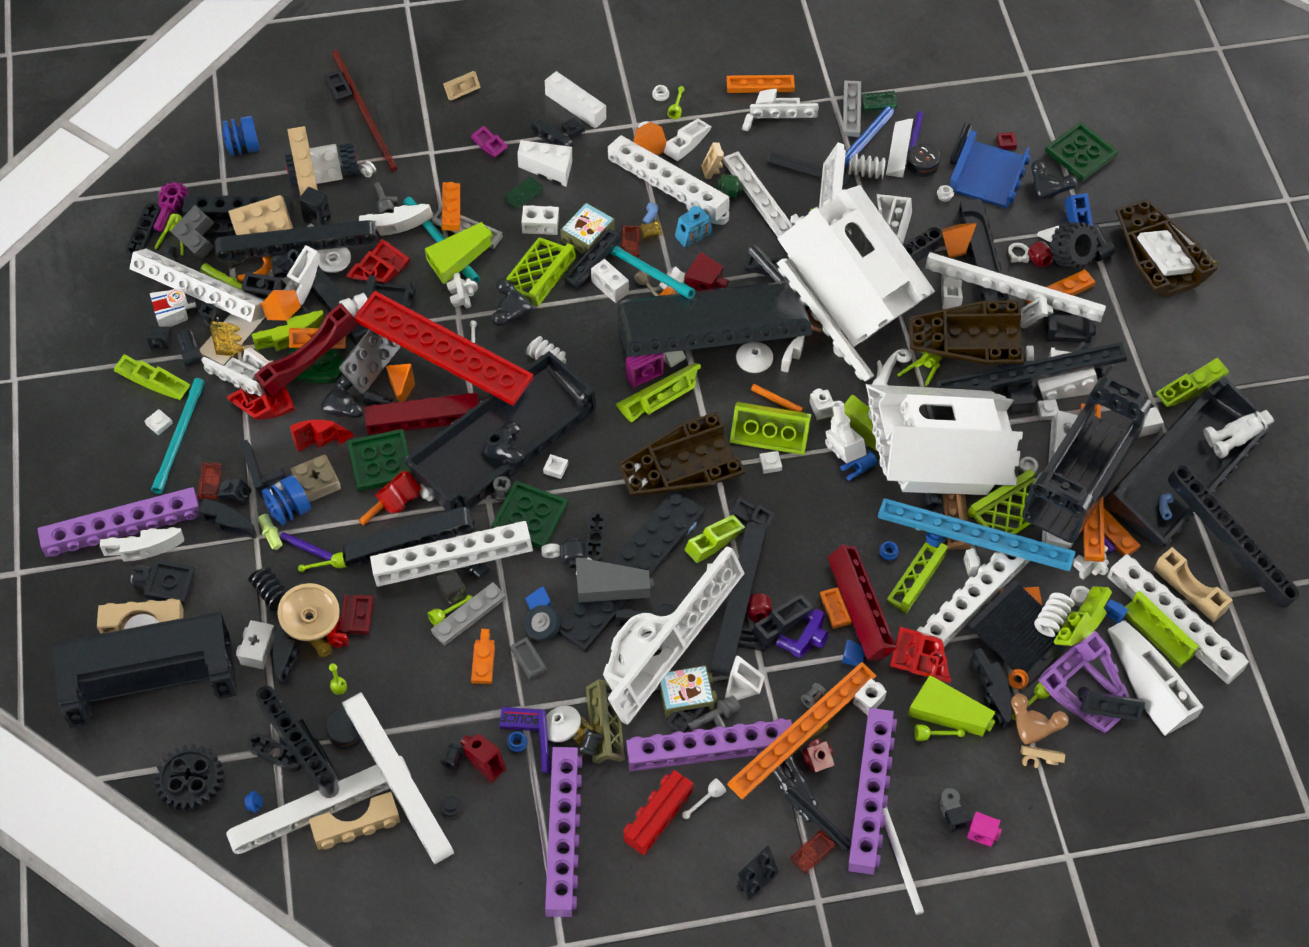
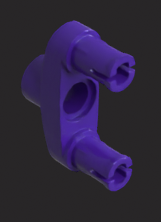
M818 609L812 610L804 617V619L810 622L800 639L795 641L780 635L776 646L792 652V655L798 658H802L813 645L823 648L829 635L827 631L822 630L825 612Z

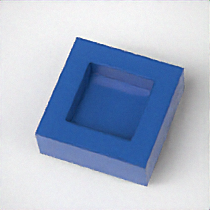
M1110 599L1105 607L1107 612L1105 616L1116 623H1120L1123 621L1128 609L1121 603Z

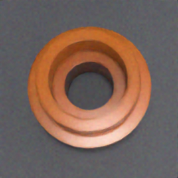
M1015 669L1010 672L1008 682L1012 688L1020 690L1027 686L1029 677L1024 670ZM1020 676L1022 682H1017L1015 677Z

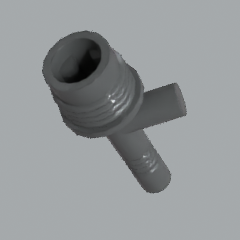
M376 182L374 188L379 198L376 204L380 214L394 213V203L398 202L397 196H385L381 184Z
M733 695L718 700V708L688 723L690 729L693 731L711 720H714L716 726H723L725 728L726 726L721 715L728 719L729 716L739 711L740 705L738 700Z

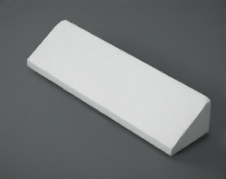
M913 119L895 122L886 171L888 176L903 178Z

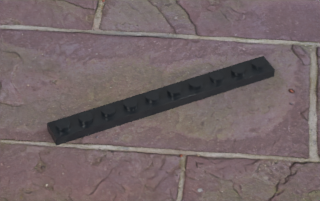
M1118 342L1029 361L1024 364H1015L936 381L937 388L988 391L1127 361V355L1123 343Z

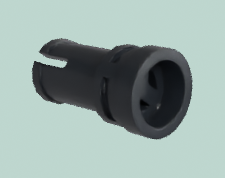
M367 389L363 402L364 404L383 405L393 402V397L381 395L376 391Z

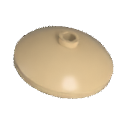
M307 583L293 587L285 593L278 606V620L282 629L291 637L302 641H313L323 638L334 629L339 619V604L335 595L329 589L318 584ZM307 616L313 617L310 620L306 619Z

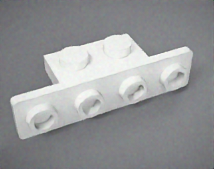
M776 98L774 104H751L750 114L758 119L816 118L819 106L818 103L800 104V98Z
M206 357L201 359L207 373L215 374L223 381L227 380L238 388L242 387L250 394L259 396L264 394L259 383L256 382L258 379L254 376L259 369L233 357L224 366Z

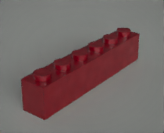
M465 393L462 395H447L445 397H431L422 400H409L399 403L391 402L389 404L364 407L368 436L399 429L411 431L450 426L453 421L461 418L469 409L478 405L477 393Z
M841 545L827 557L831 570L840 588L865 656L868 660L882 661L897 649L857 547Z

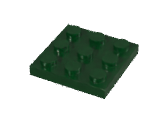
M1081 121L1045 147V152L1081 181H1084L1114 159L1119 152Z
M403 429L347 440L358 492L386 486L402 471L408 470L414 478V474L405 463L409 452Z
M515 480L491 525V529L526 521L532 546L541 549L542 546L548 544L568 505V499Z

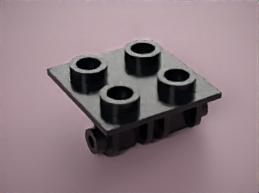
M768 845L737 874L739 881L736 887L740 892H745L747 900L757 895L779 873Z

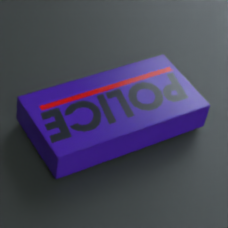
M502 707L500 729L539 731L537 711L543 709Z

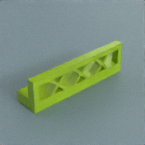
M925 542L886 602L907 614L945 558L948 546L941 543L936 548ZM926 550L934 553L931 559L925 560L924 552ZM923 565V571L916 574L914 567ZM914 579L912 587L906 588L905 580ZM904 594L905 597L902 603L893 599L895 595Z
M1139 590L1132 602L1125 606L1128 609L1125 617L1178 668L1182 667L1194 656L1199 646Z

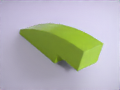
M731 515L706 527L702 534L690 539L685 551L696 563H699L735 539L745 530V526L734 515Z

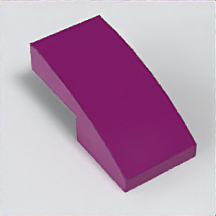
M485 126L471 135V139L478 146L494 157L508 148V145L497 134L494 136Z

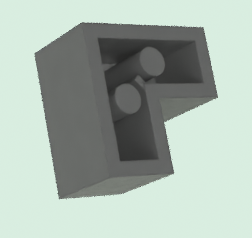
M194 205L170 232L202 260L214 248L203 237L204 233L214 222Z

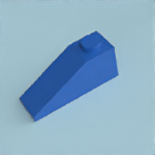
M1088 193L1071 195L1066 198L1065 207L1068 221L1089 224L1090 227L1093 226Z

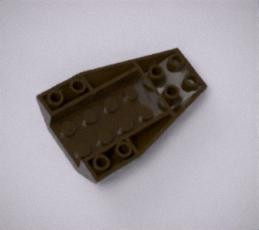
M1148 199L1116 208L1115 211L1135 266L1154 292L1164 297H1169L1198 287L1217 271L1216 265L1202 246ZM1168 230L1195 266L1194 271L1187 274L1164 276L1137 239L1139 234Z
M1021 300L980 301L909 317L910 350L982 364H1024V350L1021 343L1020 327Z
M717 411L678 425L617 463L631 496L707 487L746 474L739 456H734L724 435V425Z

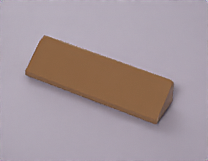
M942 493L944 515L968 521L965 494ZM947 537L949 550L971 549V544Z

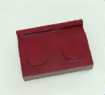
M344 594L339 627L340 633L369 635L374 604L373 595L348 596Z

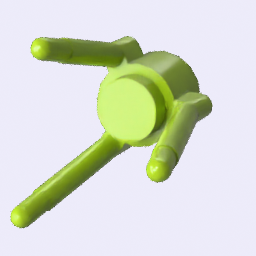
M178 214L170 215L166 227L154 247L155 249H158L168 230L171 231L183 218ZM180 241V254L184 255V243Z
M924 354L920 359L899 372L897 376L900 377L915 366L918 368L924 364L928 368L933 367L925 382V386H928L936 370L940 367L938 362L942 357Z

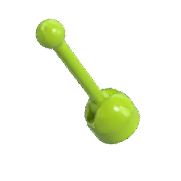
M683 86L678 87L679 93L676 103L668 109L667 114L671 119H679L682 109L678 105L681 95L685 90Z
M343 552L336 553L331 557V560L310 565L301 564L298 566V571L304 572L305 569L330 564L335 568L346 567Z
M467 595L464 600L444 611L441 609L429 611L428 617L431 623L436 626L445 619V614L465 604L473 596Z
M332 663L329 666V670L332 671L334 678L330 682V688L334 694L340 695L347 690V684L345 679L338 677L337 665Z
M1041 682L1035 686V695L1028 701V706L1037 698L1045 699L1050 696ZM1013 712V713L1011 714V718H1012L1013 720H1016L1015 715H1014V712Z
M916 725L915 739L916 741H926L930 735H958L963 737L965 731L963 729L958 731H931L926 725Z

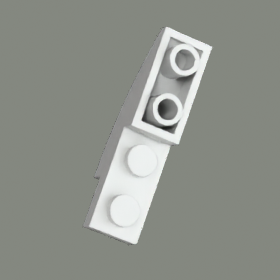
M429 204L402 205L394 207V213L359 216V221H373L380 236L417 227L431 219L433 212Z
M151 528L141 530L140 537L100 539V548L104 556L121 555L123 562L135 561L159 555L184 542V536L181 528Z

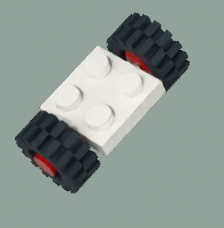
M353 143L339 145L341 159L340 157L338 158L336 144L309 148L316 184L343 179L340 165H343L345 176L359 174ZM292 153L285 154L286 168L291 186L298 185Z

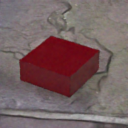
M1014 132L997 133L996 139L1000 149L1016 150L1017 142Z

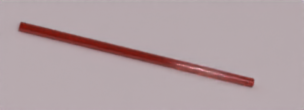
M334 50L332 55L344 79L347 81L392 172L397 171L398 168L339 52Z

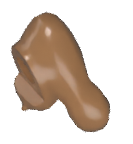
M1016 694L1011 699V708L1016 718L1018 733L1024 744L1038 742L1068 725L1069 718L1064 712L1058 711L1048 720L1040 712L1034 710L1027 711L1028 699L1026 696Z

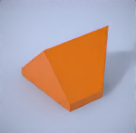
M652 122L637 128L633 140L634 143L657 156L664 153L667 143L662 127Z
M977 223L958 224L942 229L949 258L967 254L966 251Z
M273 290L260 303L267 320L288 321L301 307L295 290Z
M412 364L386 366L388 379L398 403L405 402L415 385Z

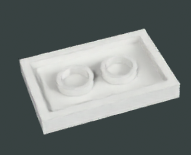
M1168 230L1140 233L1137 237L1164 276L1187 274L1194 271L1195 266Z

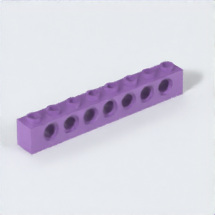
M194 487L37 529L41 549L45 556H57L60 553L76 551L87 546H95L100 543V539L132 536L141 532V530L157 529L166 525H174L177 522L193 520L196 517H200V507Z
M869 708L849 858L848 871L874 875L875 867L879 868L881 855H877V847L882 848L883 835L879 834L880 827L884 828L885 815H881L882 808L887 807L888 795H884V789H889L890 776H886V772L892 766V757H889V750L894 749L895 738H891V731L896 732L897 719H893L894 711ZM883 731L885 732V734L878 735L876 732ZM879 749L883 751V753L876 754L873 751ZM876 768L879 769L881 772L873 773L871 770ZM870 788H876V789H878L879 791L873 793V792H870L868 789H870ZM873 807L876 811L868 812L866 808ZM872 827L874 830L872 832H866L864 828ZM867 846L871 848V851L864 852L861 848Z
M780 718L766 723L764 721H757L750 725L736 724L733 727L726 728L717 726L710 730L695 729L687 733L678 731L671 735L655 734L648 738L633 737L630 740H626L629 770L638 771L759 755L792 725L791 719L785 720ZM772 733L775 734L776 737L770 738L767 736V734ZM753 736L756 739L751 741L748 740L746 737ZM734 739L736 742L728 743L726 740ZM712 741L715 745L709 746L706 742ZM686 744H692V745H694L695 747H693V748H686L685 745H686ZM670 746L673 747L674 750L666 751L664 748ZM651 749L654 752L647 754L644 750Z
M553 747L546 917H572V910L577 909V896H573V889H577L578 875H574V868H578V855H575V847L579 848V834H575V829L580 827V814H576V807L581 805V794H577V787H581V775H578V768H582V755H578V748ZM564 769H571V770H572V771H571L570 773H568V774H565V773L562 772V770H564ZM564 788L571 789L569 793L561 792ZM562 808L570 809L568 813L560 812ZM562 828H568L570 830L568 833L559 832V830ZM561 848L569 850L566 854L558 852ZM561 868L568 870L564 875L557 873ZM560 889H565L567 891V893L562 896L558 895L556 892Z

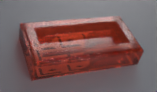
M622 225L621 249L639 258L640 226Z
M202 463L197 491L198 499L218 498L216 495L220 485L221 463Z
M820 829L790 859L806 874L836 846V843Z

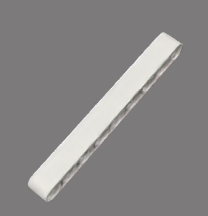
M360 692L342 702L344 709L434 864L454 854L450 843L363 694Z
M399 756L400 759H401V761H402V763L404 764L406 770L408 771L409 775L411 776V774H410V772H409V769H408V767H407V765H406V763H405L403 757H402V756ZM375 765L338 781L339 792L335 797L325 798L319 791H315L228 830L226 835L234 854H241L310 824V818L328 812L333 814L383 792L390 787L378 766Z

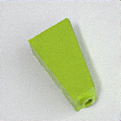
M480 222L425 248L426 260L442 283L445 284L454 277L453 274L459 273L492 245V232L489 227L486 228Z
M851 395L844 404L845 415L850 419V427L864 439L866 445L877 451L872 419L869 418L870 408L857 397Z
M931 675L913 701L908 712V716L957 730L963 729L965 732L983 736L986 730L990 732L996 722L993 720L995 711Z

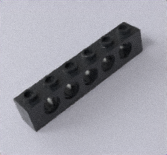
M185 195L182 212L185 216L195 205L211 220L231 219L230 210L275 196ZM282 196L292 223L294 210L292 197Z

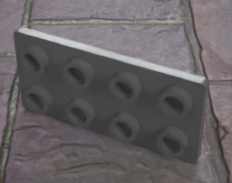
M369 329L340 365L339 369L360 393H365L401 346Z

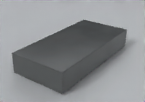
M528 637L510 646L511 652L529 681L547 672L545 664Z

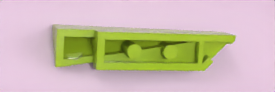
M692 363L615 405L629 422L636 420L645 411L646 414H651L695 388V377L701 365Z

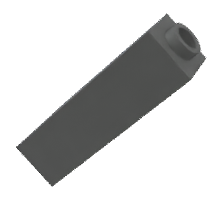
M576 558L579 602L650 598V590H654V580L649 578L648 570Z

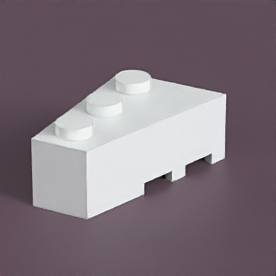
M520 141L517 153L519 168L536 175L542 174L548 180L552 181L554 179L561 182V185L567 186L572 165V147Z
M877 194L879 213L903 245L912 214L911 198Z
M1092 368L1037 380L1043 400H1052L1090 394L1098 380L1096 372Z

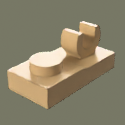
M474 71L443 84L449 100H454L481 88Z
M712 143L701 165L705 179H711L713 174H719V168L723 167L721 161L723 160L724 152L721 150L720 143Z
M1021 745L1020 752L1022 755H1025L1022 759L1024 766L1027 765L1028 759H1034V768H1037L1039 766L1037 757L1045 759L1046 763L1051 765H1058L1059 762L1064 763L1065 754L1063 752Z

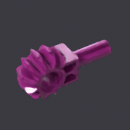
M175 181L171 184L166 182V186H161V191L158 192V204L161 211L154 224V229L158 232L165 229L171 214H178L182 205H184L185 195H189L188 189L181 182L177 184Z

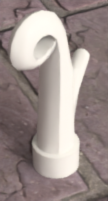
M901 349L894 352L883 366L880 360L877 361V377L872 385H887L896 361L906 363L911 360L912 353L907 349Z

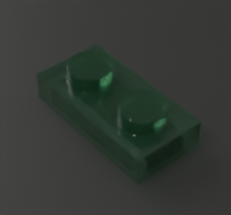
M895 91L861 94L864 111L885 109L887 106L897 108L898 106Z
M530 176L505 194V200L518 209L540 193L543 187Z

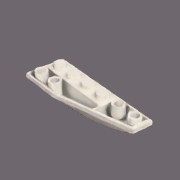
M1125 620L1109 628L1108 633L1137 698L1145 702V711L1164 736L1198 718L1203 705L1166 659Z

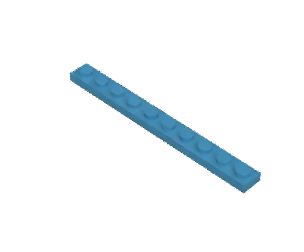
M885 498L878 513V518L1069 572L1076 552Z

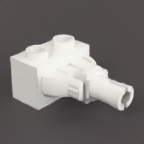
M842 401L833 402L834 416L831 420V429L826 431L827 439L825 442L828 449L835 452L838 458L849 463L867 455L865 442L850 427V419L845 415L844 403Z

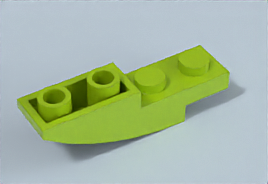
M314 311L309 314L294 316L287 321L288 325L253 333L252 337L256 350L272 346L275 347L276 351L289 348V328H320L324 321L323 311Z
M1216 358L1190 375L1186 373L1156 392V395L1166 407L1178 405L1200 395L1223 375L1227 376L1229 370Z
M1092 586L1078 612H1070L1054 640L1056 645H1075L1098 627L1107 614L1104 606L1112 594L1109 587Z

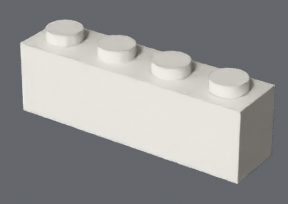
M557 71L545 80V95L594 129L606 120V105Z

